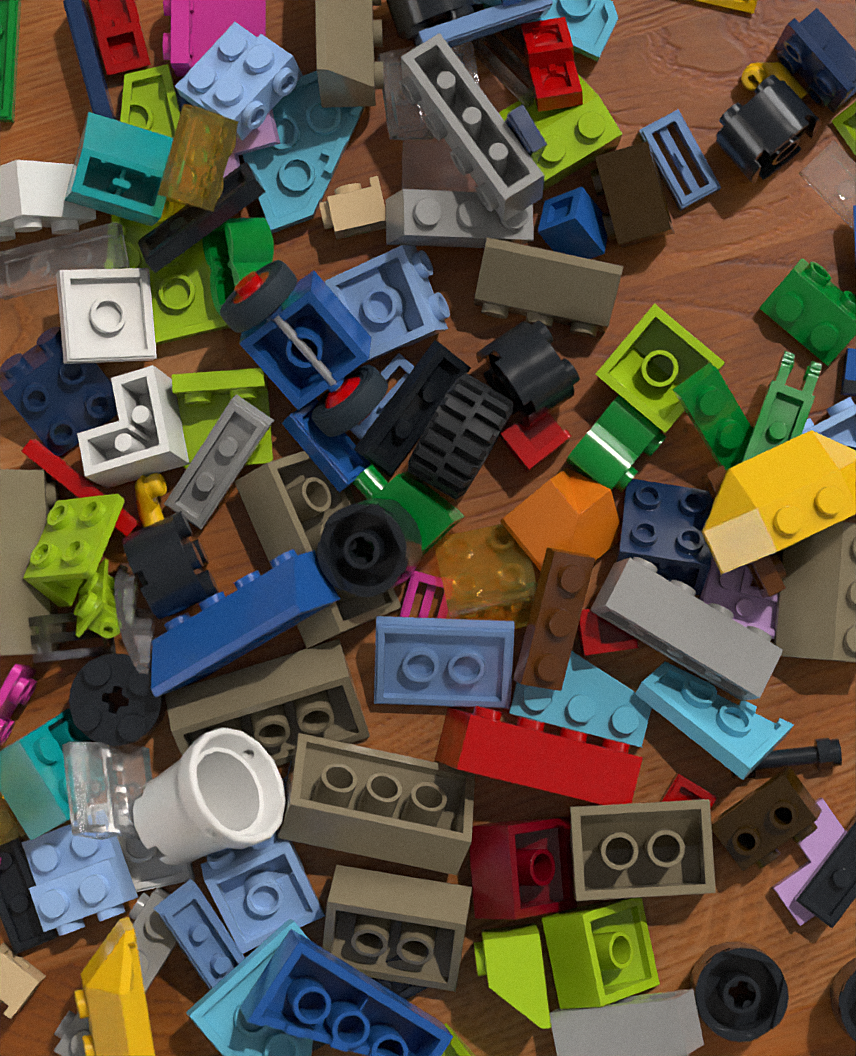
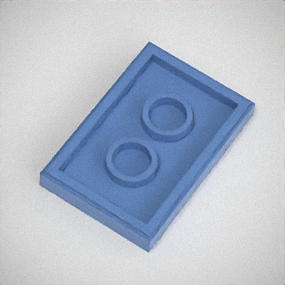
M377 616L374 704L450 707L480 706L484 708L510 709L514 621Z

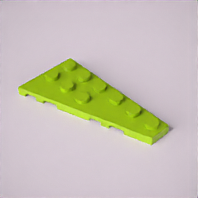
M169 64L125 74L120 122L175 138L176 146L173 174L161 219L153 226H148L112 215L107 269L149 268L156 345L230 328L221 315L218 314L212 300L210 290L211 269L205 259L202 239L156 273L145 262L140 250L138 240L199 195L181 122L183 120Z

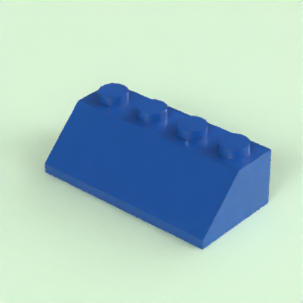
M294 549L289 550L271 560L270 564L273 569L262 576L257 570L237 580L234 583L237 590L230 595L225 596L224 592H219L199 603L202 611L193 617L187 612L164 624L167 632L152 640L151 690L154 696H161L206 678L340 600L334 586L323 574L315 551L297 555Z

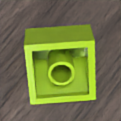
M579 75L583 91V105L538 112L534 93L532 92L499 112V115L505 121L510 111L524 105L546 141L547 146L537 163L538 168L544 174L543 191L596 160L595 156L605 154L617 147L622 137V132L599 95Z
M654 303L596 372V375L666 433L685 412L673 389L708 363H711L720 371L725 362Z
M642 897L619 898L580 906L542 918L560 1009L603 1007L660 985Z
M531 923L481 930L483 941L474 942L478 976L487 975L489 988L541 1029L551 1028L540 935L536 924Z

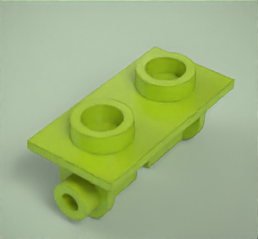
M106 558L97 567L93 577L82 580L77 592L79 599L74 614L77 616L76 636L78 637L87 628L104 638L115 637L122 630L123 613L120 611L123 609L124 586L120 581L108 574L109 560Z

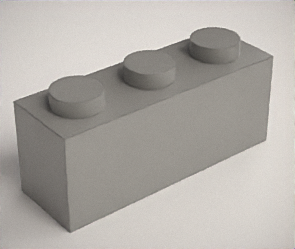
M402 189L385 199L387 245L485 248L487 237L521 245L534 240L533 204L504 222L495 209L490 212L485 208L477 192Z
M693 989L635 995L603 1007L558 1008L549 1013L557 1056H689L691 1052L704 1045Z

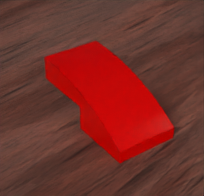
M88 0L107 76L151 65L136 1Z
M560 17L521 24L523 45L538 112L583 105V91L574 62V48L566 18Z

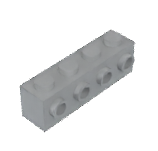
M441 34L435 35L401 56L402 80L399 81V85L404 96L410 104L415 105L418 103L426 113L424 119L432 135L437 140L444 138L452 149L450 156L458 171L463 176L470 174L478 185L476 188L477 195L485 208L490 212L495 209L505 222L540 200L543 196L544 174Z
M633 557V559L627 558L614 563L590 611L737 699L746 701L761 697L783 652V649L770 642L772 637L768 633L753 626L745 627L733 620L734 614L727 608L715 603H709L708 605L696 598V591L692 587L677 580L668 581L658 575L657 567L645 559Z
M161 887L153 891L151 896L142 893L128 915L135 920L133 927L136 934L145 994L177 945L154 910L156 905L171 894ZM69 1010L54 1034L61 1038L54 1050L61 1056H85L82 1036L90 1034L88 1018L79 1019L78 1013L74 1014Z

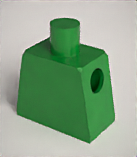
M371 465L352 482L366 499L381 498L395 500L411 514L420 530L422 557L465 517L461 511L408 471L396 475L388 483L378 470ZM369 542L370 547L374 551L375 547L373 543Z

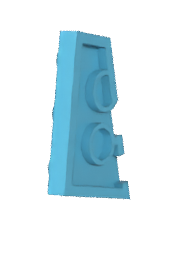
M571 651L562 690L521 685L516 682L509 713L642 748L652 707L635 694L636 692Z
M668 662L661 664L643 680L635 693L742 780L776 748L794 726V724L781 718L774 723L756 714L757 706L747 701H740L739 704H735L717 695L714 685Z

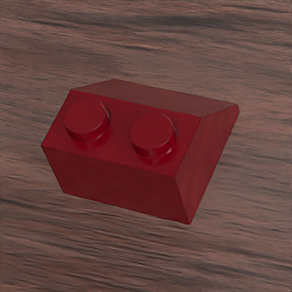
M570 816L501 821L472 826V842L469 851L475 919L516 920L577 908V901L573 898Z

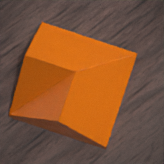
M568 468L548 480L500 520L540 571L547 547L586 554L595 558L596 561L620 541L621 525L611 489Z

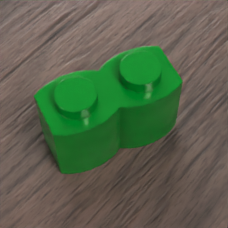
M230 218L202 239L205 259L211 269V296L218 314L220 315L222 305L234 291L235 286L246 275L253 271L256 272L273 261L274 240L265 218Z
M618 395L568 455L566 462L583 476L611 490L615 487L622 492L638 473L632 466L642 453H645L650 458L667 436L621 395Z

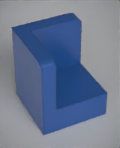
M583 187L545 200L538 233L554 252L591 259L605 254L608 239L602 217L604 213Z

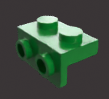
M801 258L759 308L829 366L856 335V295L850 291L842 292L830 281V274L821 265L815 262L808 263Z

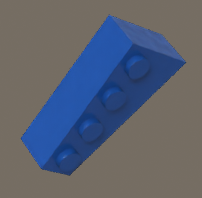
M290 929L240 1006L246 1021L259 1026H270L283 1030L286 1034L302 1039L306 1037L329 1044L330 1047L345 1052L349 1050L365 1056H442L453 1038V1035L441 1021L293 929Z

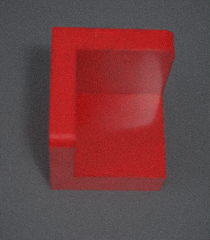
M550 413L530 427H524L518 422L500 434V440L527 473L571 438V434L567 429L563 431Z
M582 609L578 624L582 656L639 648L638 640L634 636L593 613L590 609Z

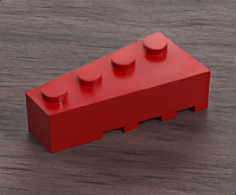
M475 706L474 712L469 713L448 707L435 756L436 761L458 770L597 804L632 803L643 757L628 753L630 744L603 738L602 746L587 743L588 734L561 727L560 734L555 735L543 732L545 726L543 722L518 716L517 724L500 721L502 712Z

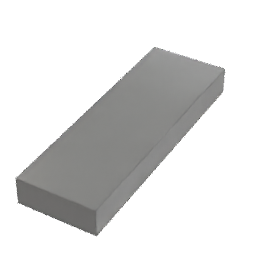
M236 394L227 405L164 505L176 513L182 511L187 521L202 530L274 420Z

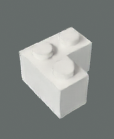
M14 160L0 166V242L15 239V232H34L41 230L42 227H51L53 234L76 233L79 231V225L96 219L95 209L64 200L74 164Z
M153 365L111 378L119 421L77 433L85 477L106 489L138 480L142 475L148 477L152 473H161L190 464L177 398L173 393L172 379Z

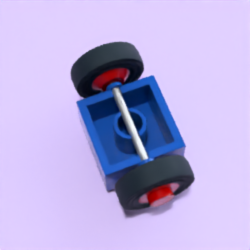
M273 261L256 272L253 271L246 275L235 286L234 291L220 309L222 319L233 331L241 333L239 344L298 410L328 389L312 412L314 423L328 437L341 435L361 423L385 396L388 384L376 368L366 365L356 369L369 359L372 337L314 270L297 282L295 274L283 261Z

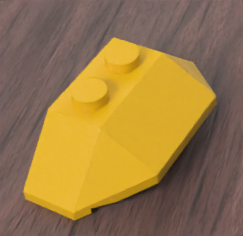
M810 430L727 469L709 518L706 520L702 530V534L720 573L724 574L775 553L855 515L856 450Z
M129 917L119 919L81 972L83 989L75 991L79 1019L88 1018L90 1034L82 1036L85 1056H155L135 929Z

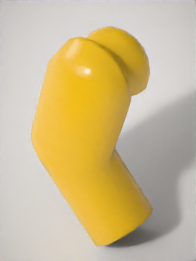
M778 62L751 63L744 69L741 76L743 86L750 91H755L763 80L771 75H775L780 81H785L801 100L808 94L787 68Z
M152 473L148 477L142 475L135 482L137 511L143 528L164 519L157 497L166 494L167 485L165 479L159 473Z

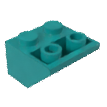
M88 112L64 200L153 226L161 219L173 174L176 139Z
M70 708L0 750V792L31 841L68 821L118 785L91 740L75 726Z

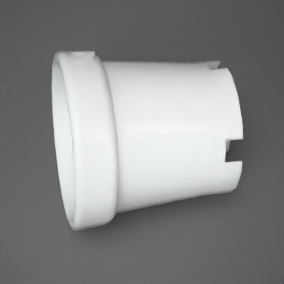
M222 727L204 733L191 744L179 761L154 779L146 782L141 788L144 789L143 795L135 799L133 816L135 828L145 847L149 850L156 846L160 852L166 855L160 859L166 864L182 866L225 848L244 849L270 839L282 824L286 806L284 784L274 760L258 741L242 731Z

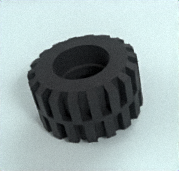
M467 373L457 378L419 439L409 459L408 472L455 500L463 496L506 426L513 412L514 401Z

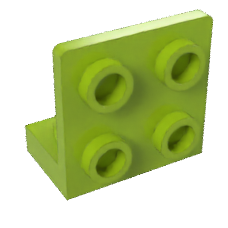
M261 368L172 374L173 393L178 398V408L189 463H191L227 405L236 394L270 417L267 374ZM271 426L245 466L266 464L273 461ZM189 464L184 465L183 468L187 469Z
M119 494L56 501L47 516V523L39 542L31 553L30 563L23 579L58 607L72 606L82 580L94 576L125 500Z

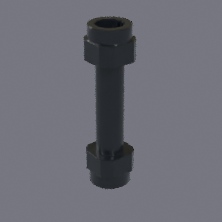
M820 738L815 739L814 746L773 750L745 779L755 778L756 771L812 764H816L818 770L841 766L842 752L839 739ZM730 770L732 778L739 777Z

